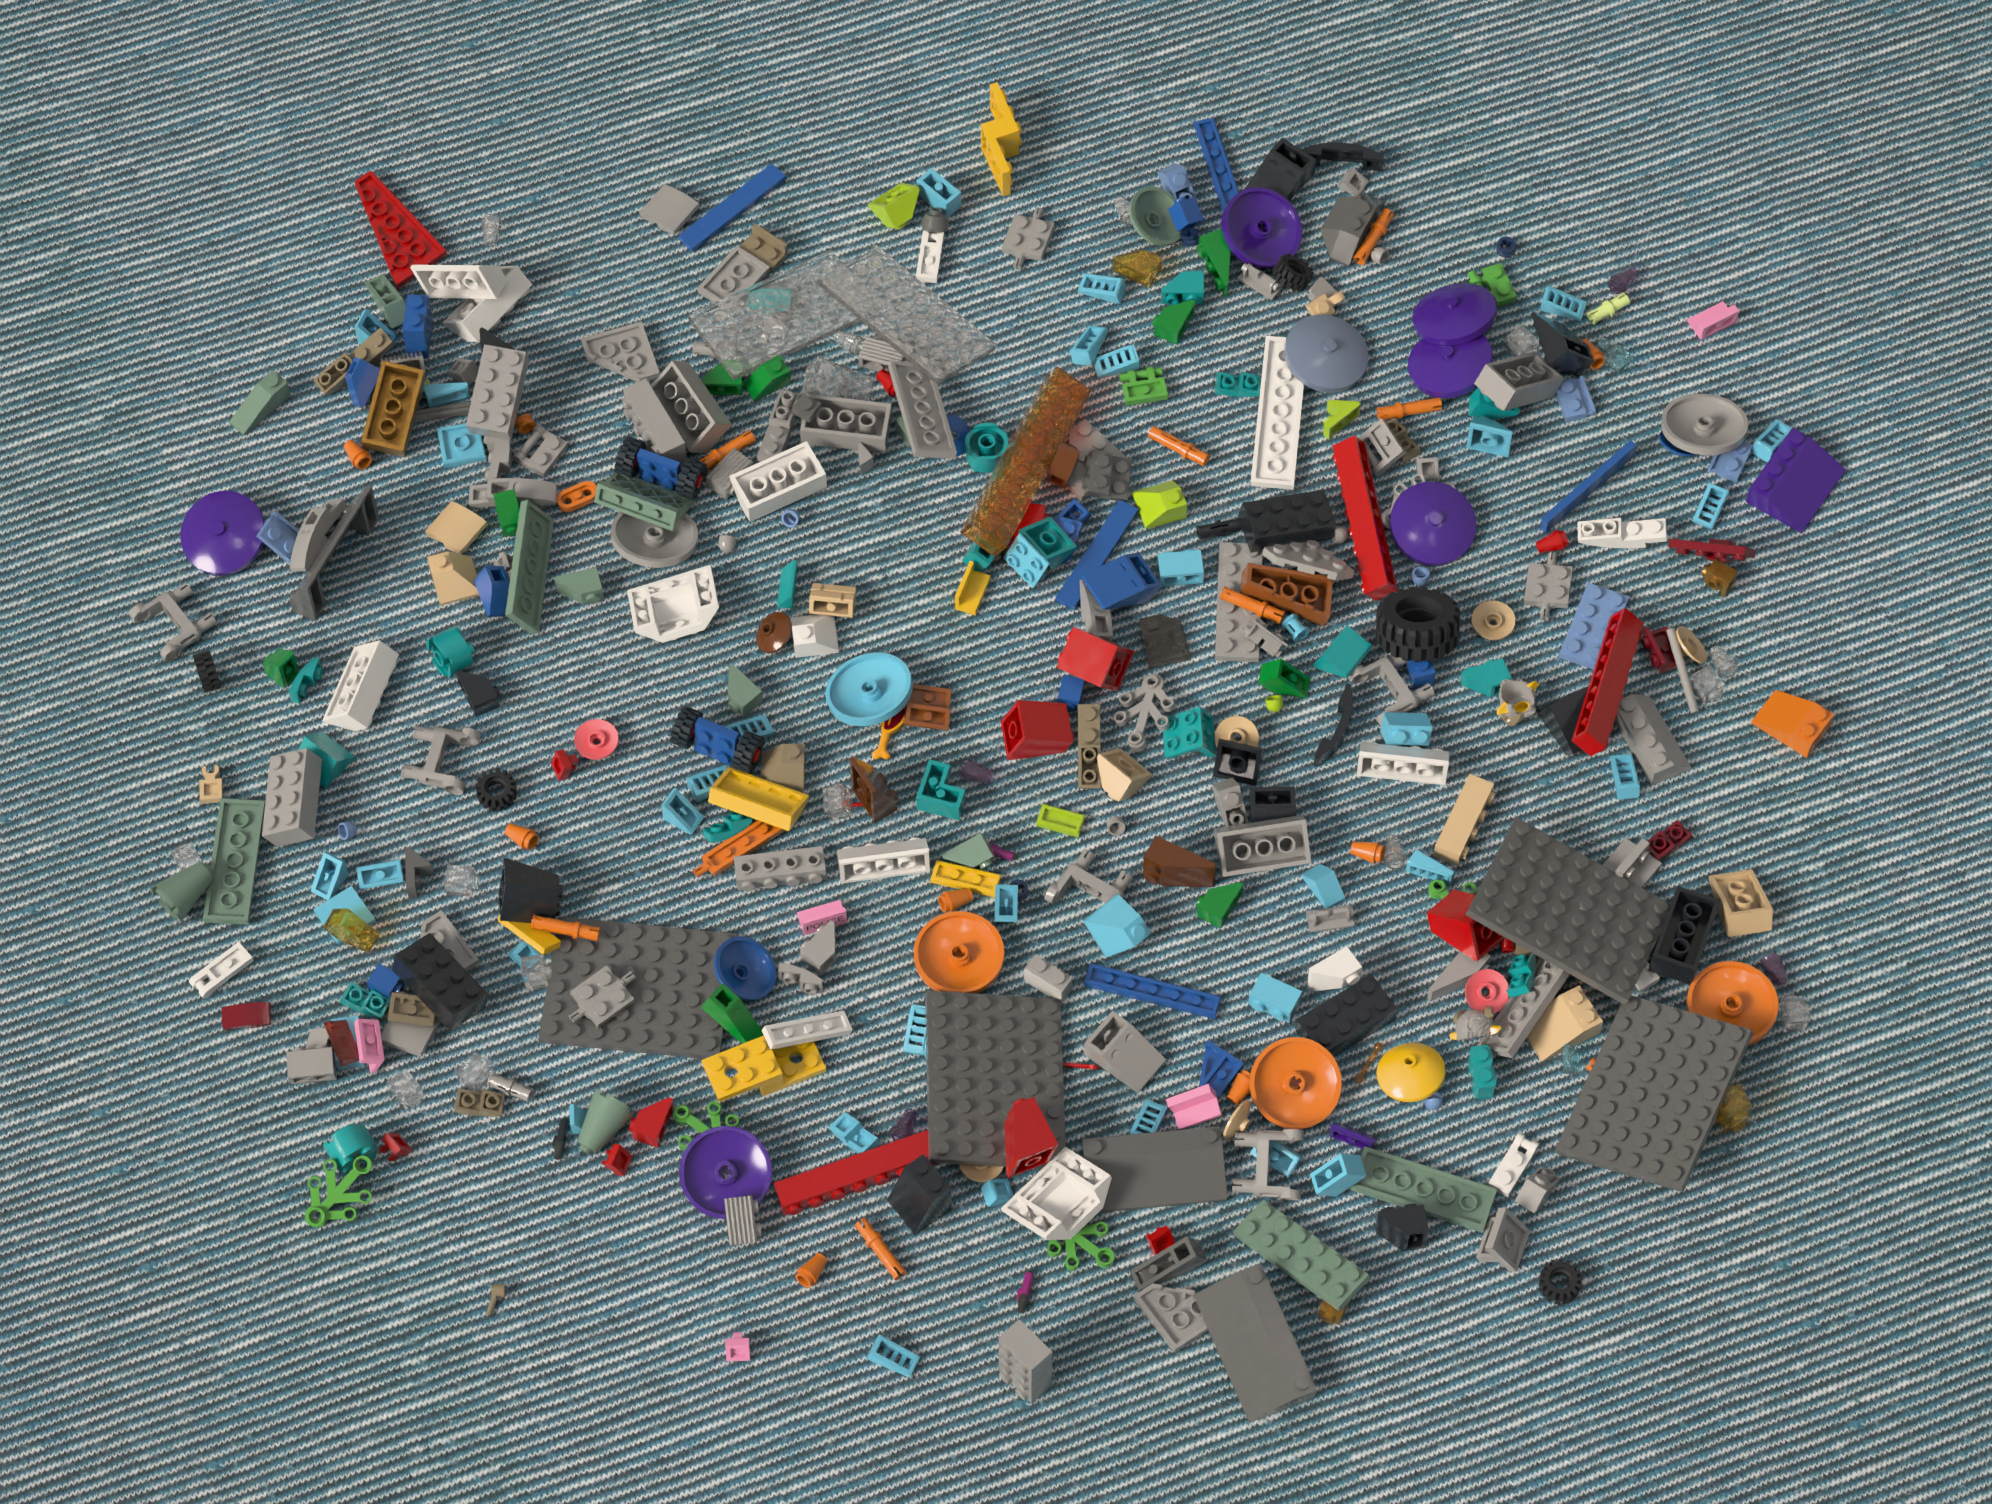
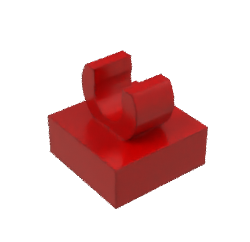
M564 749L557 750L551 761L559 781L567 780L570 772L576 769L574 764L579 763L576 755L567 756Z
M386 1133L381 1139L385 1145L381 1147L380 1152L387 1153L391 1150V1156L388 1158V1161H396L399 1156H407L413 1150L397 1133Z
M613 1144L612 1148L606 1151L608 1158L606 1161H602V1164L607 1169H611L617 1176H624L633 1156L621 1145Z
M1166 1225L1157 1227V1231L1152 1234H1146L1154 1256L1175 1244L1171 1230Z

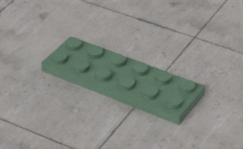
M529 500L521 501L505 615L529 633L536 634L539 633L554 519Z
M220 799L211 868L214 871L212 876L214 879L207 887L203 914L205 923L249 925L264 821L265 801Z
M1366 1146L1364 1147L1361 1159L1367 1176L1351 1186V1191L1401 1207L1408 1204L1424 1205L1425 1214L1483 1233L1497 1193L1496 1188Z
M1262 1200L1233 1231L1237 1239L1339 1312L1370 1280L1369 1274L1265 1200Z

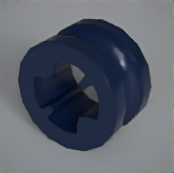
M1189 228L1180 233L1183 246L1190 247L1199 243L1198 229Z
M1507 236L1500 238L1497 243V254L1503 258L1512 257L1516 248L1515 240Z
M1020 879L1009 883V885H1018V890L1022 889V893H1018V902L1024 901L1028 896L1027 884Z

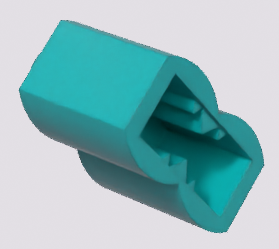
M1488 1045L1472 1046L1470 1049L1468 1071L1473 1078L1471 1086L1476 1099L1493 1098L1497 1077L1492 1067V1051Z

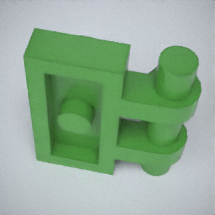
M1501 263L1481 269V277L1477 276L1475 270L1468 273L1470 284L1482 287L1487 285L1496 300L1497 307L1517 300V295Z
M1146 367V370L1134 371L1133 369L1127 370V373L1119 374L1120 382H1129L1122 384L1126 406L1168 399L1164 377L1155 378L1156 376H1162L1161 367ZM1144 378H1147V379H1148V380L1136 381L1137 379H1144Z

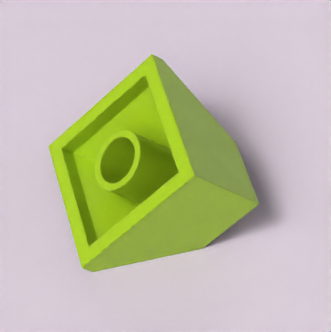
M899 183L868 203V206L886 227L896 230L901 229L913 217L920 189L917 185Z
M1173 480L1132 492V497L1145 529L1187 518L1186 500L1180 486Z

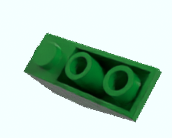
M1221 228L1200 236L1199 244L1196 248L1199 257L1204 258L1206 262L1205 266L1208 273L1214 276L1217 290H1221L1224 297L1228 296L1230 248L1226 244Z
M723 983L701 1007L741 1044L764 1036L762 1029L741 999Z

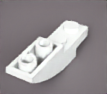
M1621 518L1578 522V542L1582 544L1607 548H1646V543L1667 541L1665 518L1622 522Z

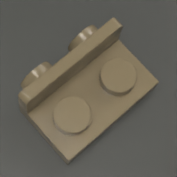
M756 224L752 226L751 235L739 246L770 266V272L772 273L788 256L786 242L782 238L770 234L765 227H760Z
M406 992L391 993L388 1021L433 1027L435 1015L416 995H409Z

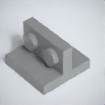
M1625 838L1605 861L1603 866L1615 872L1619 877L1626 878L1644 888L1661 868L1662 863L1648 852L1650 844L1648 841L1642 838L1635 845Z
M1498 1208L1496 1217H1489L1476 1258L1480 1262H1500L1508 1271L1517 1272L1530 1230L1507 1208Z

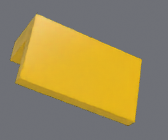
M969 561L956 592L955 609L976 616L989 585L990 575L974 571L973 561Z

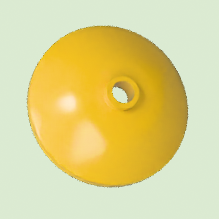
M1404 1043L1391 1048L1382 1056L1377 1066V1080L1380 1088L1389 1097L1402 1102H1417L1432 1096L1442 1086L1446 1074L1445 1064L1441 1055L1432 1047L1422 1043Z

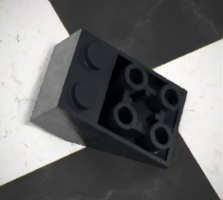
M1282 138L1270 150L1245 189L1252 187L1268 188L1278 192L1289 201L1315 174L1316 159Z
M1535 312L1531 313L1534 321L1533 326L1539 336V344L1543 348L1545 361L1549 366L1576 376L1594 363L1590 348L1583 340L1561 323Z

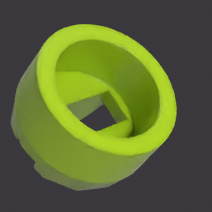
M1273 695L1266 697L1267 709L1273 713L1279 712L1283 707L1282 696Z

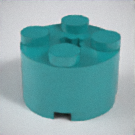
M980 423L974 426V429L966 435V460L971 469L975 472L991 473L1000 471L1005 467L1008 460V436L1004 430L1002 431L998 428V425Z
M458 626L450 627L431 637L426 642L428 652L432 650L434 657L431 658L433 664L444 677L448 675V678L456 675L457 671H463L474 663L471 655L474 653V648L469 641L465 642Z
M359 1122L357 1127L352 1123L341 1128L331 1136L333 1140L329 1144L326 1141L323 1145L328 1156L337 1161V1170L342 1171L344 1175H347L353 1169V1162L357 1156L367 1155L371 1160L376 1158L375 1151L377 1150V1145L363 1122ZM360 1160V1161H359V1163H361V1162L367 1163V1161H365V1160Z

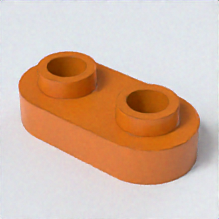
M584 481L561 491L557 495L558 508L563 512H572L593 503L597 485L591 481Z

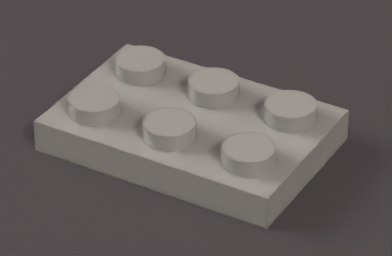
M736 245L697 288L698 293L731 314L749 295V290L755 288L770 272V266Z

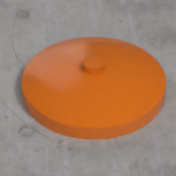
M954 911L933 918L921 929L914 944V964L917 973L922 981L934 991L977 994L988 988L997 979L1004 963V945L999 932L988 920L970 912Z
M1736 961L1718 962L1699 972L1689 987L1686 999V1009L1688 1012L1751 1029L1753 1036L1749 1045L1757 1043L1770 1032L1776 1021L1779 1008L1776 990L1766 975L1751 965Z
M1301 1037L1284 1038L1268 1045L1253 1063L1249 1078L1250 1094L1257 1110L1271 1123L1287 1129H1304L1323 1121L1338 1103L1342 1086L1341 1073L1331 1053L1319 1043Z

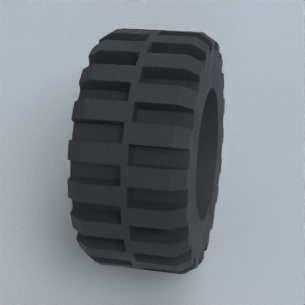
M1427 587L1398 589L1397 592H1391L1384 597L1377 606V642L1392 657H1399L1404 661L1414 660V662H1421L1426 660L1429 662L1435 658H1443L1445 654L1448 655L1458 644L1460 609L1452 598L1445 593H1440L1439 590H1429Z

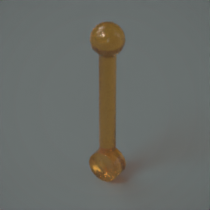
M1380 1042L1374 1044V1050L1362 1071L1356 1074L1355 1081L1357 1083L1364 1081V1074L1377 1052L1382 1050L1383 1046Z

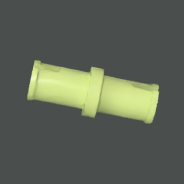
M1623 292L1610 301L1602 302L1601 306L1588 312V319L1592 324H1596L1607 316L1615 315L1616 311L1629 305L1630 300Z

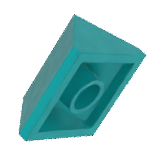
M1047 517L1018 531L1050 563L1049 567L1053 570L1077 548V545L1051 517Z
M1346 625L1313 666L1316 669L1348 678L1372 649V646L1351 627Z
M324 732L304 736L298 749L308 748L322 759L320 785L323 788H326L355 759L354 755Z

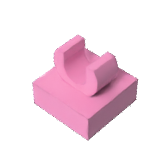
M733 1332V1338H726L725 1342L726 1361H750L749 1338H743V1332Z

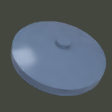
M1312 315L1303 318L1292 327L1285 340L1284 357L1291 373L1307 387L1320 392L1336 393L1353 387L1362 378L1368 365V349L1361 334L1351 324L1335 316Z

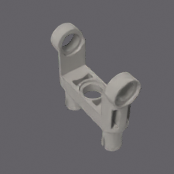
M186 582L172 592L162 593L147 604H136L129 612L134 622L138 623L143 620L146 622L161 611H164L181 632L166 642L167 645L162 648L160 655L166 662H172L177 659L183 648L200 639L201 633L217 625L215 618L210 612L196 622H191L179 608L177 603L193 594Z
M1383 657L1365 667L1358 665L1348 677L1351 684H1362L1380 675L1397 700V703L1385 708L1384 712L1407 713L1417 708L1418 703L1435 695L1429 683L1414 691L1409 690L1396 671L1397 668L1407 664L1408 661H1404L1399 657ZM1382 712L1376 719L1380 726L1382 724L1384 712Z
M415 725L414 728L416 730L413 731V739L432 742L425 766L418 767L404 763L401 777L420 780V783L423 785L444 788L445 791L453 795H462L466 786L462 780L456 779V776L439 773L448 743L467 747L477 745L481 734L472 728H463L459 731L439 726L432 729Z
M1083 849L1076 862L1067 867L1057 883L1053 882L1050 885L1044 899L1054 904L1057 900L1061 899L1072 884L1106 903L1116 894L1124 898L1123 892L1132 882L1133 877L1129 873L1125 876L1126 871H1121L1113 885L1107 884L1085 871L1092 860L1095 859V855L1092 852H1089L1087 855L1088 850Z
M1283 1129V1131L1258 1130L1256 1133L1235 1132L1236 1139H1244L1235 1140V1147H1255L1257 1149L1256 1177L1254 1179L1233 1178L1234 1185H1242L1232 1186L1233 1193H1253V1196L1301 1200V1190L1290 1189V1187L1269 1186L1271 1142L1294 1143V1140H1303L1304 1130Z

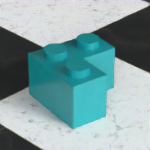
M928 760L916 796V807L920 811L960 820L966 802L965 789L948 785L951 777L949 764Z

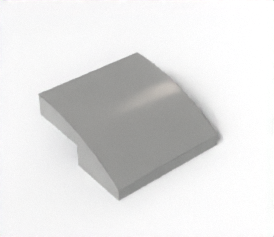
M664 184L639 214L642 219L656 223L660 230L675 235L700 207V204L683 192Z
M434 1018L433 1027L388 1021L381 1034L382 1044L422 1057L429 1041L433 1040L441 1021Z

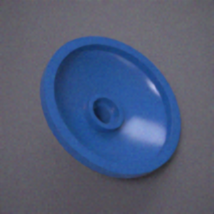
M737 936L727 939L717 949L714 957V970L720 984L726 985L741 1000H759L773 989L776 982L775 963L767 949L759 942L748 937Z

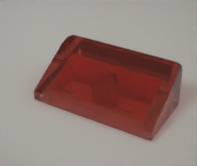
M347 1020L325 1022L324 1027L340 1068L359 1061L358 1047Z

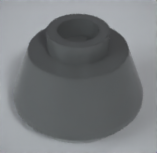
M933 207L926 211L921 221V226L928 232L941 233L949 228V222L946 213L941 208Z

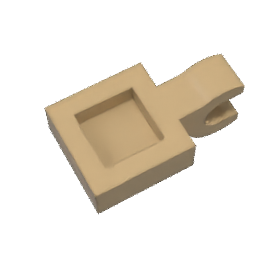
M1342 291L1335 292L1328 298L1324 293L1305 306L1311 316L1331 315L1335 312L1333 305L1342 301L1345 296Z

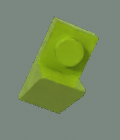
M1328 400L1327 412L1330 416L1324 421L1323 435L1329 440L1360 415L1361 404L1358 401Z

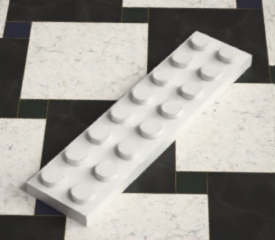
M1266 336L1251 486L1294 490L1304 384L1291 373L1284 357L1286 337Z

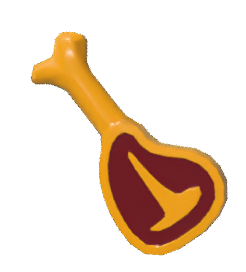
M905 707L895 716L881 723L879 746L872 752V757L875 760L879 758L890 759V754L887 752L889 738L904 726Z

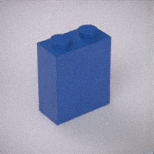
M407 294L402 329L406 352L414 354L421 351L423 359H429L434 324L429 295Z

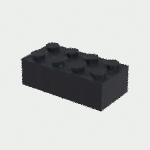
M1324 489L1243 502L1238 514L1250 553L1263 551L1264 547L1274 546L1275 544L1285 545L1291 542H1307L1308 540L1317 542L1331 540L1337 527Z
M1677 886L1648 971L1691 985L1720 900Z
M431 933L395 954L393 972L450 1031L485 1009L488 993Z
M1370 974L1297 1018L1295 1031L1299 1037L1319 1043L1333 1057H1336L1396 1020L1397 1007L1373 975Z

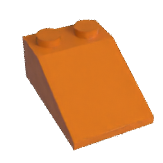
M1775 690L1751 723L1807 758L1831 727L1834 714L1816 702Z

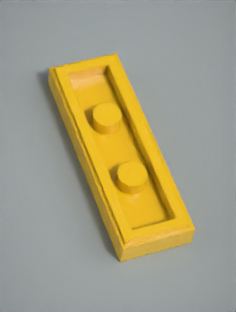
M936 860L930 881L934 884L955 889L969 888L973 893L995 898V885H1000L1001 875Z
M499 915L498 921L541 954L545 955L560 948L561 941L550 932L531 929V923L500 921Z

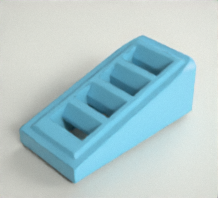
M1084 273L1078 292L1121 304L1127 287L1123 278ZM1090 281H1092L1091 288H1088Z
M1546 286L1540 311L1581 321L1587 302L1556 288ZM1566 303L1570 304L1569 309L1565 308ZM1574 306H1579L1577 313L1573 311Z
M1088 326L1070 350L1073 363L1091 366L1108 333V329L1105 327Z
M1133 344L1096 357L1093 365L1099 379L1125 373L1127 370H1139V358ZM1110 361H1113V363H1114V366H1113V367H1111ZM1101 363H1105V370L1102 369Z
M467 382L427 384L423 386L429 408L446 405L470 397Z
M1776 419L1754 441L1751 450L1752 454L1768 462L1792 428Z
M1709 482L1692 522L1712 530L1728 497L1729 490ZM1712 494L1717 497H1720L1721 500H1716L1712 497H1709V495ZM1706 501L1718 505L1717 508L1706 504ZM1703 507L1715 512L1714 515L1702 511ZM1703 515L1712 520L1711 522H1707L1705 520L1700 519L1699 516Z
M766 715L725 726L738 732L741 737H743L744 730L746 729L753 733L751 729L753 726L757 730L755 734L764 738L775 734ZM763 723L766 730L762 731L759 724Z
M1632 753L1610 756L1618 800L1638 798L1640 796V785ZM1629 763V765L1617 767V765Z
M727 765L687 778V786L697 803L709 798L710 787L707 786L706 782L709 781L713 785L715 783L713 778L717 777L718 779L728 768ZM701 784L703 789H699L698 785Z
M1415 850L1407 862L1406 871L1432 880H1442L1445 884L1449 885L1453 882V870L1419 850Z
M912 1004L903 1052L925 1056L926 1026H913L914 1023L926 1025L925 1006ZM912 1032H913V1033L924 1034V1037H922V1036H916V1035H911V1034H912ZM910 1041L922 1043V1046L913 1045L909 1043Z
M1146 1099L1129 1135L1142 1134L1143 1132L1138 1131L1139 1128L1150 1133L1157 1132L1167 1107ZM1148 1107L1160 1111V1113L1156 1114L1154 1112L1148 1111L1147 1109ZM1145 1114L1156 1118V1121L1144 1117ZM1142 1122H1145V1123H1148V1124H1150V1125H1153V1127L1151 1128V1127L1145 1126V1125H1143V1124H1141V1123H1142Z
M879 1334L866 1359L910 1378L921 1356ZM880 1347H883L884 1350H883L882 1354L880 1355V1354L877 1353V1352H878V1350H879ZM889 1350L893 1352L890 1359L886 1358ZM897 1355H902L899 1363H895ZM906 1358H909L911 1360L907 1368L903 1367Z

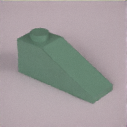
M382 274L364 282L388 325L391 328L402 326L406 305L403 298L385 275Z
M272 370L257 383L229 423L245 436L291 396L288 382Z

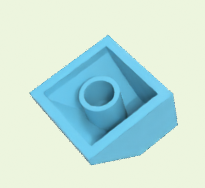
M1473 416L1469 426L1466 448L1509 457L1513 432L1495 420L1484 416Z
M1118 894L1083 921L1105 957H1110L1133 948L1151 934L1141 916Z

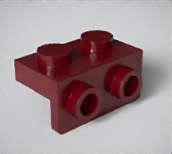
M1665 626L1650 631L1649 627L1643 630L1641 643L1643 648L1647 649L1650 654L1652 666L1654 668L1657 667L1660 674L1676 669V662L1666 632L1668 627Z

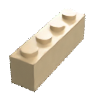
M1469 774L1435 845L1434 857L1459 866L1461 859L1465 860L1470 850L1468 844L1470 841H1475L1479 829H1476L1478 823H1483L1487 815L1485 808L1487 804L1492 805L1496 795L1493 792L1494 783Z

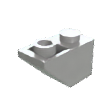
M1233 778L1211 784L1215 802L1225 827L1247 824L1248 819L1240 785Z
M832 920L826 925H821L816 931V935L811 940L807 939L800 948L801 960L820 976L836 962L835 924Z
M1538 1168L1526 1179L1515 1202L1533 1213L1537 1212L1546 1202L1561 1178L1556 1176L1555 1172L1549 1168Z

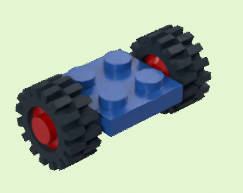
M630 436L623 440V445L620 446V451L617 453L618 457L615 460L614 468L616 473L634 478L639 472L640 477L647 482L658 483L666 489H675L677 495L692 500L697 498L707 474L706 463L688 458L684 462V467L682 466L681 468L680 462L647 451L644 441Z
M687 706L681 709L677 719L674 721L675 724L672 726V732L670 733L671 743L685 749L691 748V745L694 744V751L699 752L701 755L717 759L721 763L729 764L734 769L748 774L755 770L756 765L759 763L758 760L762 756L761 753L764 750V737L746 731L739 742L738 732L704 719L702 717L703 713Z

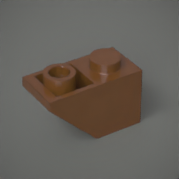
M1061 442L1046 480L1066 489L1077 467L1081 451L1072 444Z

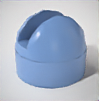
M788 509L782 514V522L787 527H794L800 521V514L795 509Z
M1425 567L1414 568L1412 571L1413 582L1419 586L1428 583L1429 570Z
M345 821L339 823L338 834L341 839H351L356 835L357 827L353 822Z
M1438 1091L1430 1096L1438 1098L1424 1099L1426 1108L1432 1111L1440 1109L1443 1103V1097Z

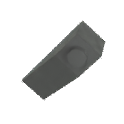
M1186 1236L1130 1270V1273L1138 1290L1142 1291L1152 1283L1161 1284L1188 1273L1208 1260L1199 1241Z

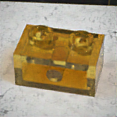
M1741 1083L1729 1088L1716 1117L1718 1125L1723 1127L1725 1133L1730 1131L1738 1132L1747 1126L1752 1106Z

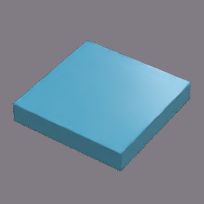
M466 423L437 428L444 468L487 461L482 435L469 433Z
M352 886L313 909L315 915L337 945L342 944L376 922L375 917Z

